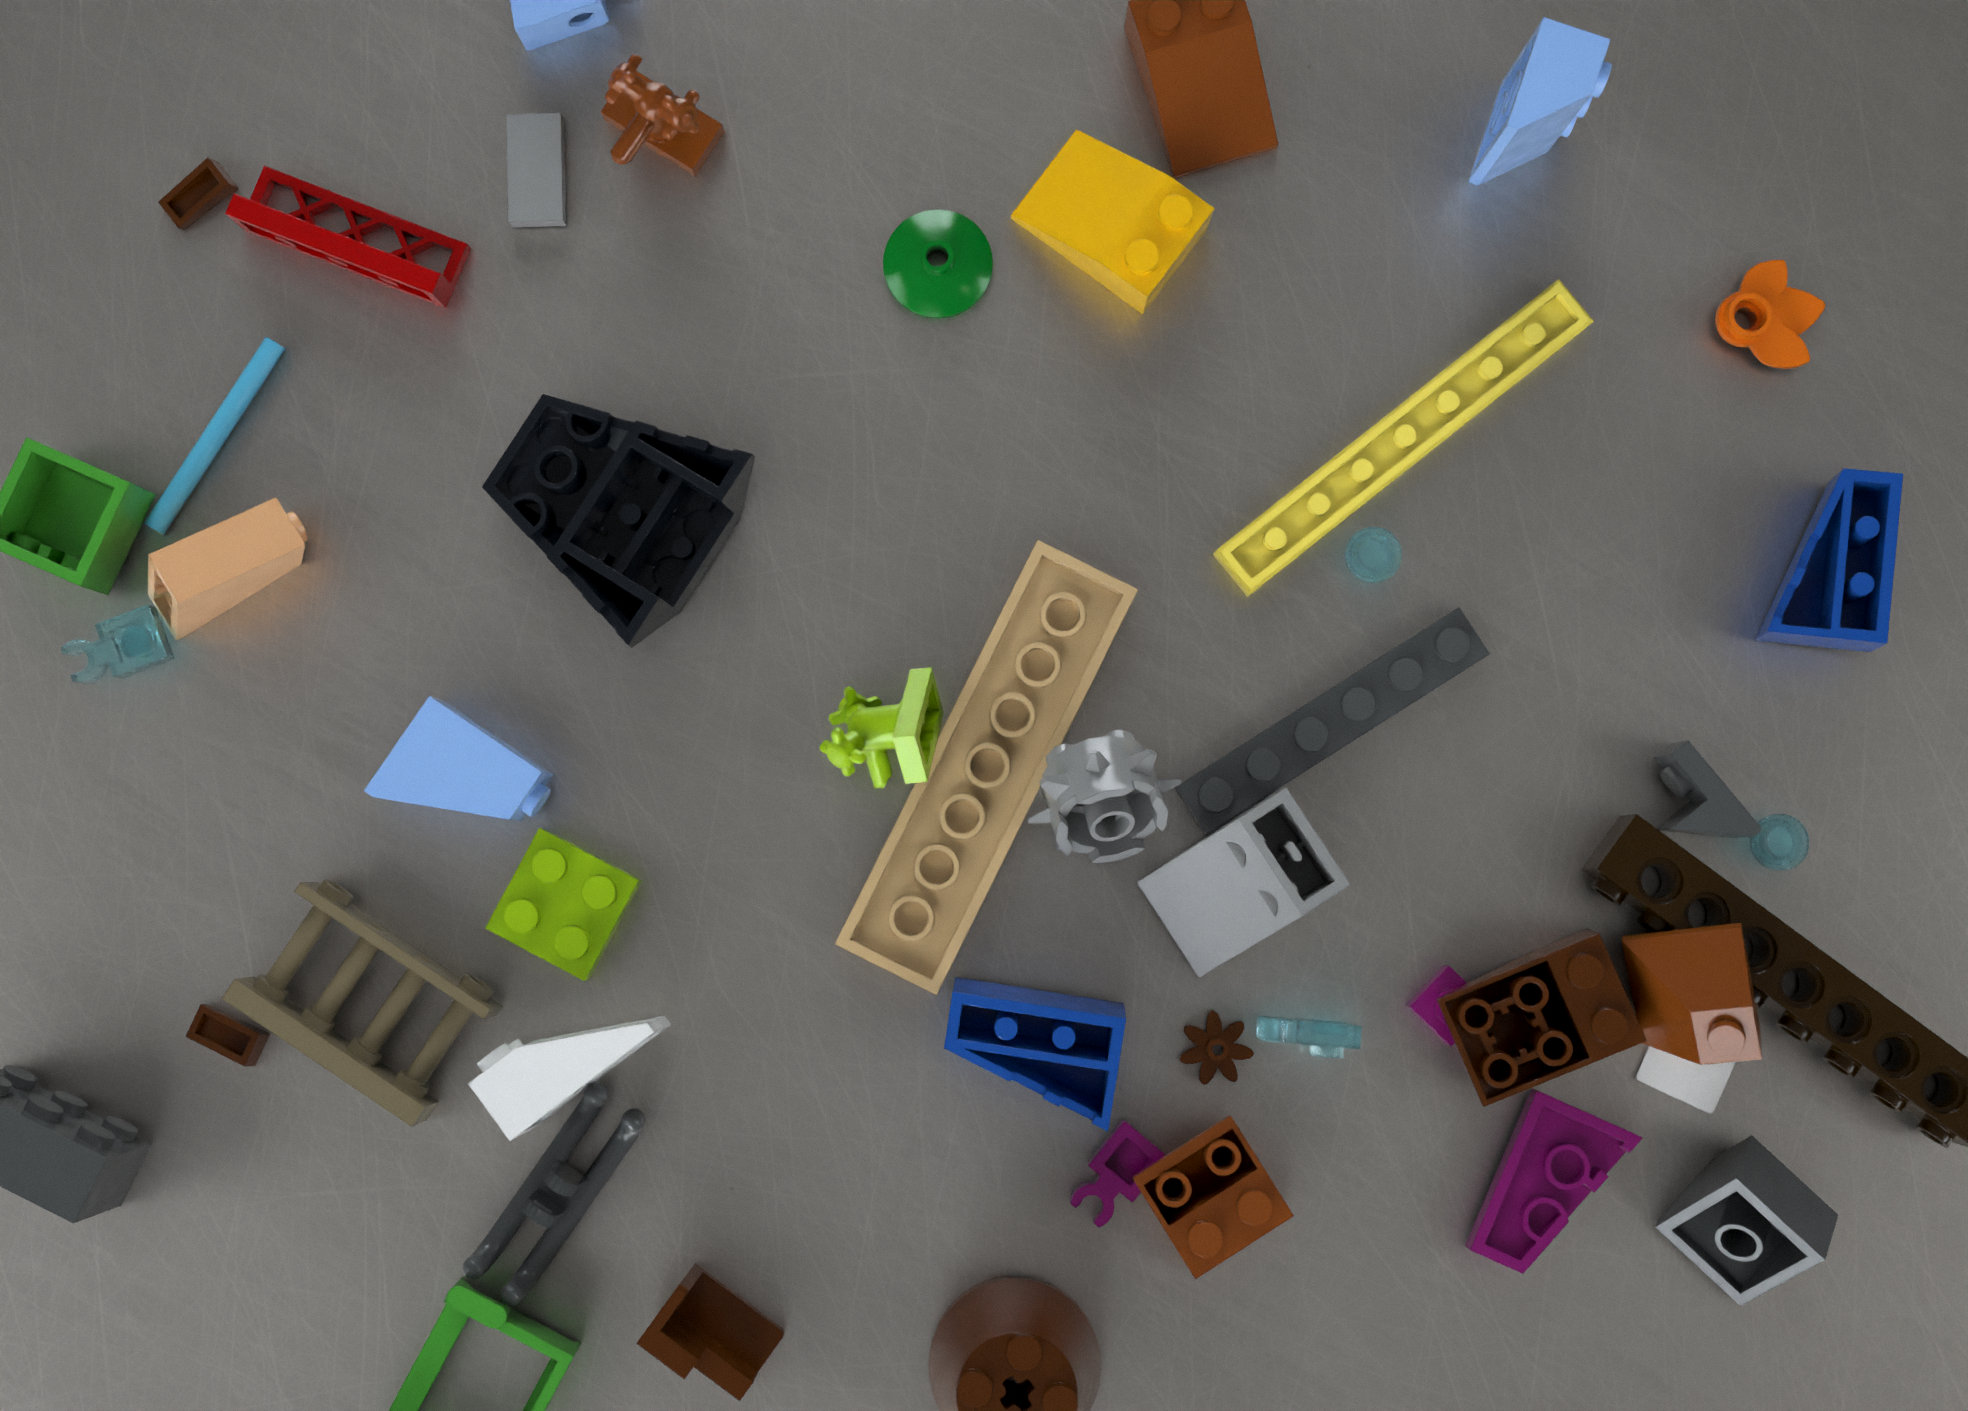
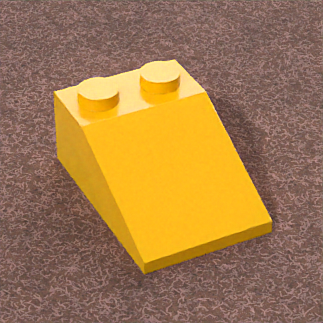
M1076 129L1013 211L1011 219L1143 315L1206 232L1215 208L1171 176Z

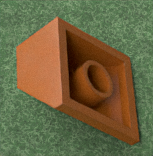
M1742 923L1622 936L1621 941L1636 1017L1647 1040L1642 1044L1699 1065L1762 1060L1760 1023Z

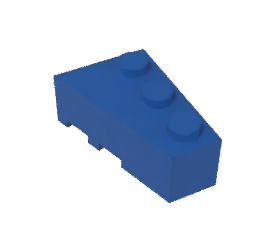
M1843 468L1828 482L1754 641L1873 652L1887 644L1903 482L1902 473Z
M955 977L944 1049L1009 1082L1013 1080L1043 1095V1099L1058 1107L1062 1105L1092 1120V1124L1108 1132L1126 1023L1124 1003Z

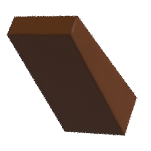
M208 157L158 203L179 229L185 230L236 191L238 186L219 162Z
M201 1004L185 1037L245 1067L256 1065L270 1033L207 1004Z

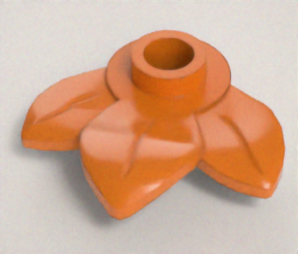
M1769 260L1758 263L1747 271L1739 291L1731 294L1721 302L1715 316L1716 328L1720 336L1729 344L1737 347H1749L1756 358L1764 365L1780 369L1797 368L1810 361L1809 351L1799 335L1815 323L1826 305L1824 301L1806 291L1786 287L1788 280L1786 262L1784 260ZM1736 312L1743 313L1748 317L1750 322L1748 329H1743L1736 323Z

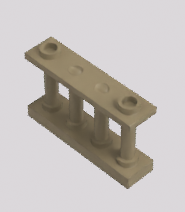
M324 879L321 884L319 882H300L294 892L313 904L307 916L266 975L260 974L257 978L253 976L234 979L221 999L411 1127L426 1121L439 1103L437 1099L427 1093L430 1086L426 1082L473 1012L486 1019L497 1016L503 1006L490 998L494 990L479 978L465 973L460 978L351 905L350 902L354 896L342 886L328 879ZM332 918H334L359 935L360 938L314 1006H306L303 1010L286 998L289 994L286 986ZM380 949L407 967V969L360 1039L354 1037L349 1041L333 1030L336 1025L333 1018ZM428 981L453 998L454 1001L407 1070L400 1069L397 1073L380 1062L383 1056L380 1049L425 982Z

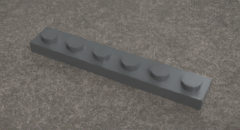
M1458 607L1174 788L1204 835H1206L1490 655L1460 607Z

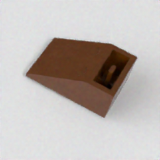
M1588 928L1533 950L1436 998L1483 1107L1647 1041L1600 934Z

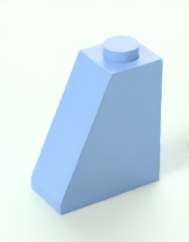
M429 696L364 789V792L374 798L522 821L526 814L530 817L535 816L547 801L551 789L546 785L553 774L445 701Z

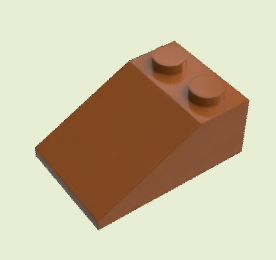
M1245 0L1128 1L1124 24L1125 33L1173 179L1278 147V139L1253 24Z

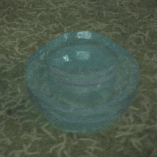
M1380 527L1361 529L1350 538L1345 549V562L1349 571L1357 579L1366 583H1379L1387 580L1398 570L1402 560V550L1399 541L1391 532Z
M1772 814L1757 822L1763 830L1756 836L1750 837V848L1753 856L1761 865L1772 870H1789L1798 866L1804 860L1809 849V836L1799 820L1786 814Z

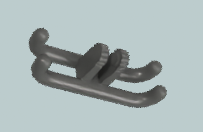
M593 1082L585 1088L584 1096L489 1233L463 1263V1274L469 1279H478L495 1263L527 1217L542 1227L547 1228L522 1265L502 1288L500 1298L504 1305H518L532 1290L632 1147L646 1123L645 1115L641 1110L629 1109L623 1114L620 1124L584 1175L565 1163L606 1103L608 1090L600 1082Z

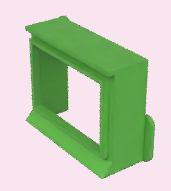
M461 1278L448 1291L443 1301L446 1305L389 1411H419L469 1317L489 1328L497 1329L550 1357L545 1370L523 1411H546L582 1342L578 1340L575 1342L483 1294Z

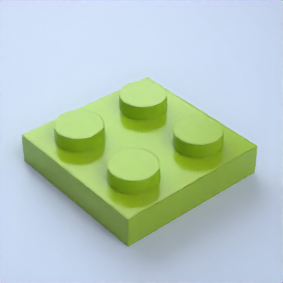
M539 828L485 929L583 981H588L642 880L544 828Z

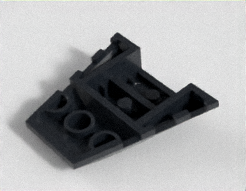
M542 394L482 488L526 536L533 540L545 553L550 562L582 593L587 602L606 619L623 641L632 648L682 611L741 519L755 456L752 453L738 449L729 450L715 446L709 441L689 435L684 437L659 430L654 425L640 421L631 422L617 418L605 411Z

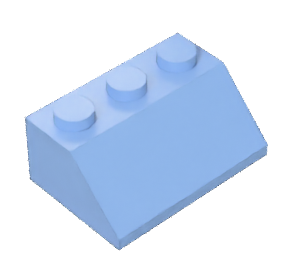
M1543 17L1501 82L1468 181L1469 183L1479 186L1547 153L1560 136L1567 138L1570 135L1577 117L1583 118L1592 98H1599L1605 88L1612 64L1605 62L1604 58L1611 39Z

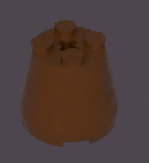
M1000 1276L972 1286L958 1296L946 1309L936 1326L930 1347L929 1381L939 1411H1090L1100 1385L1101 1356L1097 1338L1088 1317L1077 1302L1067 1293L1051 1283L1046 1284L1030 1278H1006V1276ZM1010 1377H1013V1378H1014V1380H1006V1379H1008V1378H1010ZM1028 1379L1031 1383L1026 1389L1021 1383Z

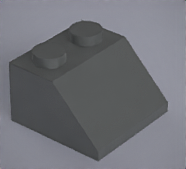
M1751 1135L1712 1159L1662 1214L1655 1227L1732 1299L1742 1306L1824 1261L1838 1214Z

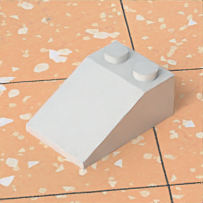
M665 1016L541 1038L524 1045L518 1038L509 1045L507 1043L502 1044L480 1060L477 1065L482 1073L470 1081L468 1085L509 1141L538 1126L583 1092L589 1084L596 1082L671 1024Z

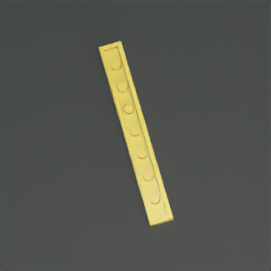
M1558 279L1213 553L1214 557L1244 594L1249 597L1590 326L1594 320Z

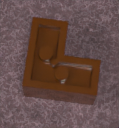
M695 1263L636 1344L684 1380L694 1367L740 1401L753 1384L758 1371L783 1338L784 1329Z

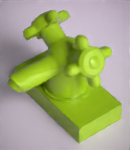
M932 667L910 669L903 698L899 704L881 706L882 701L879 697L873 696L866 699L861 694H857L853 687H846L844 689L845 697L839 703L838 711L831 713L828 719L834 726L843 722L846 723L847 733L844 734L841 728L836 727L831 732L832 741L824 740L820 744V751L827 754L831 763L841 768L845 776H851L855 772L854 763L861 764L866 760L874 788H884L892 775L887 750L895 749L905 784L928 782L944 714Z

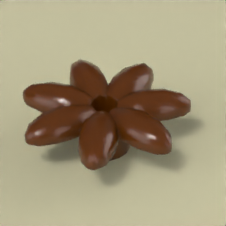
M1212 1010L1207 1016L1206 1032L1192 1025L1184 1027L1186 1036L1197 1046L1182 1053L1180 1061L1184 1064L1202 1062L1199 1080L1203 1085L1211 1081L1217 1068L1229 1081L1236 1082L1238 1074L1232 1059H1250L1254 1052L1242 1044L1234 1043L1241 1036L1244 1030V1023L1237 1021L1222 1031L1220 1017L1218 1013ZM1216 1044L1221 1045V1051L1218 1054H1213V1046Z

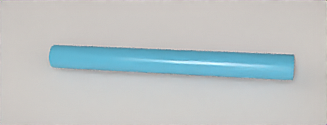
M268 337L264 338L144 522L146 525L163 535L166 533L285 351L284 347Z

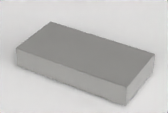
M506 114L507 214L509 225L512 228L567 226L565 121L562 114Z

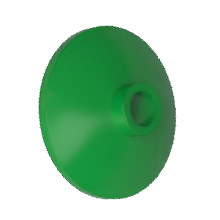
M934 209L910 216L894 230L885 247L883 270L890 292L903 307L923 317L948 318L967 311L984 295L992 276L993 258L986 236L972 220L953 211ZM941 250L947 254L948 260L941 266H933L928 262L927 257L932 251Z

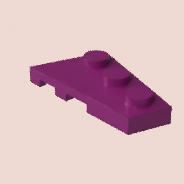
M1531 1088L1465 1247L1523 1274L1568 1224V1217L1591 1191L1595 1193L1609 1177L1607 1173L1625 1152L1630 1153L1643 1137Z

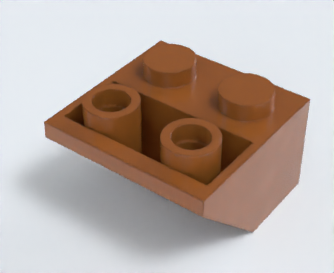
M1231 1115L1226 1116L1132 1176L1195 1279L1294 1216Z

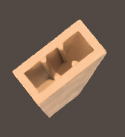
M275 497L148 554V596L177 641L302 564L305 542L308 541L306 530L299 517L293 511L286 513Z

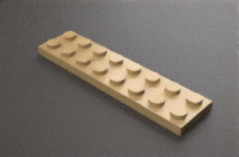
M1037 539L937 739L928 782L915 783L835 945L935 995L938 994L1040 788L1039 781L1042 779V774L1048 766L1046 756L1054 747L1062 744L1138 591L1137 588Z

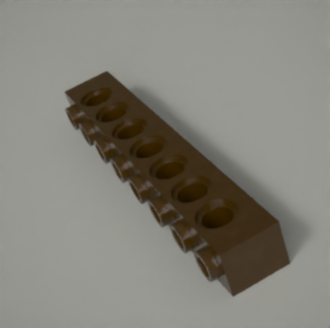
M1638 814L1619 816L1581 869L1595 879L1591 884L1594 891L1615 905L1620 906L1624 901L1641 913L1637 922L1651 933L1694 928L1690 924L1688 912L1690 906L1696 900L1701 901L1707 910V920L1703 927L1742 923L1743 934L1747 935L1753 944V954L1748 962L1757 1009H1760L1764 1004L1780 1016L1776 1024L1784 1032L1805 1044L1811 1039L1827 1052L1823 1056L1824 1061L1837 1071L1850 1078H1854L1858 1074L1872 1084L1873 1088L1869 1093L1880 1103L1898 1113L1905 1109L1918 1118L1920 1122L1916 1128L1935 1143L1945 1148H1948L1951 1143L1968 1147V1058ZM1650 865L1655 867L1661 875V887L1653 896L1645 892L1641 882L1644 870ZM1793 969L1799 977V989L1793 997L1788 998L1783 991L1782 981L1785 974ZM1840 1004L1845 1011L1846 1020L1844 1026L1835 1033L1830 1025L1829 1017L1832 1009ZM1887 1039L1892 1047V1056L1889 1062L1882 1067L1877 1059V1049L1880 1043ZM1934 1074L1938 1080V1092L1933 1099L1928 1101L1924 1093V1085L1926 1080Z

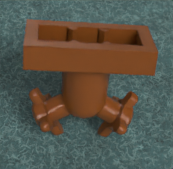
M637 54L631 55L627 62L620 63L612 71L608 80L609 89L605 94L607 103L600 112L605 121L623 131L610 151L613 161L622 165L628 164L644 144L696 177L725 133L723 124L696 108L695 105L700 98L697 91L689 90L684 98H679L667 85L654 82L636 71L643 59Z

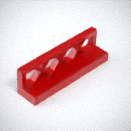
M265 165L250 199L234 193L225 212L244 231L444 308H447L471 250L467 243ZM275 185L293 191L300 209L286 214L268 207L267 203ZM305 196L317 200V202L308 205ZM335 207L345 212L351 228L341 233H336L318 226L313 216ZM355 215L369 221L359 225ZM387 227L395 230L402 248L387 253L367 245L364 236ZM406 235L419 241L409 245ZM435 246L452 252L443 275L418 265L414 255Z

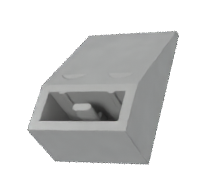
M1287 787L1276 790L1137 881L1138 886L1198 977L1203 976L1301 918L1351 885Z

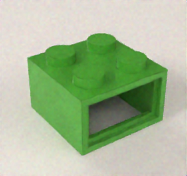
M26 437L0 491V551L78 586L109 595L156 494Z

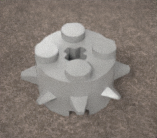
M1122 729L1112 731L1105 737L1090 738L1074 745L1061 744L1054 747L1046 756L1048 766L1042 774V779L1039 781L1047 809L1028 818V823H1051L1056 839L1055 850L1061 851L1068 856L1071 851L1088 854L1090 863L1098 864L1119 861L1143 851L1146 848L1143 839L1154 832L1156 828H1159L1161 831L1166 828L1168 809L1163 793L1182 784L1181 779H1158L1154 769L1157 757L1156 751L1146 750L1145 747L1136 742L1133 733Z

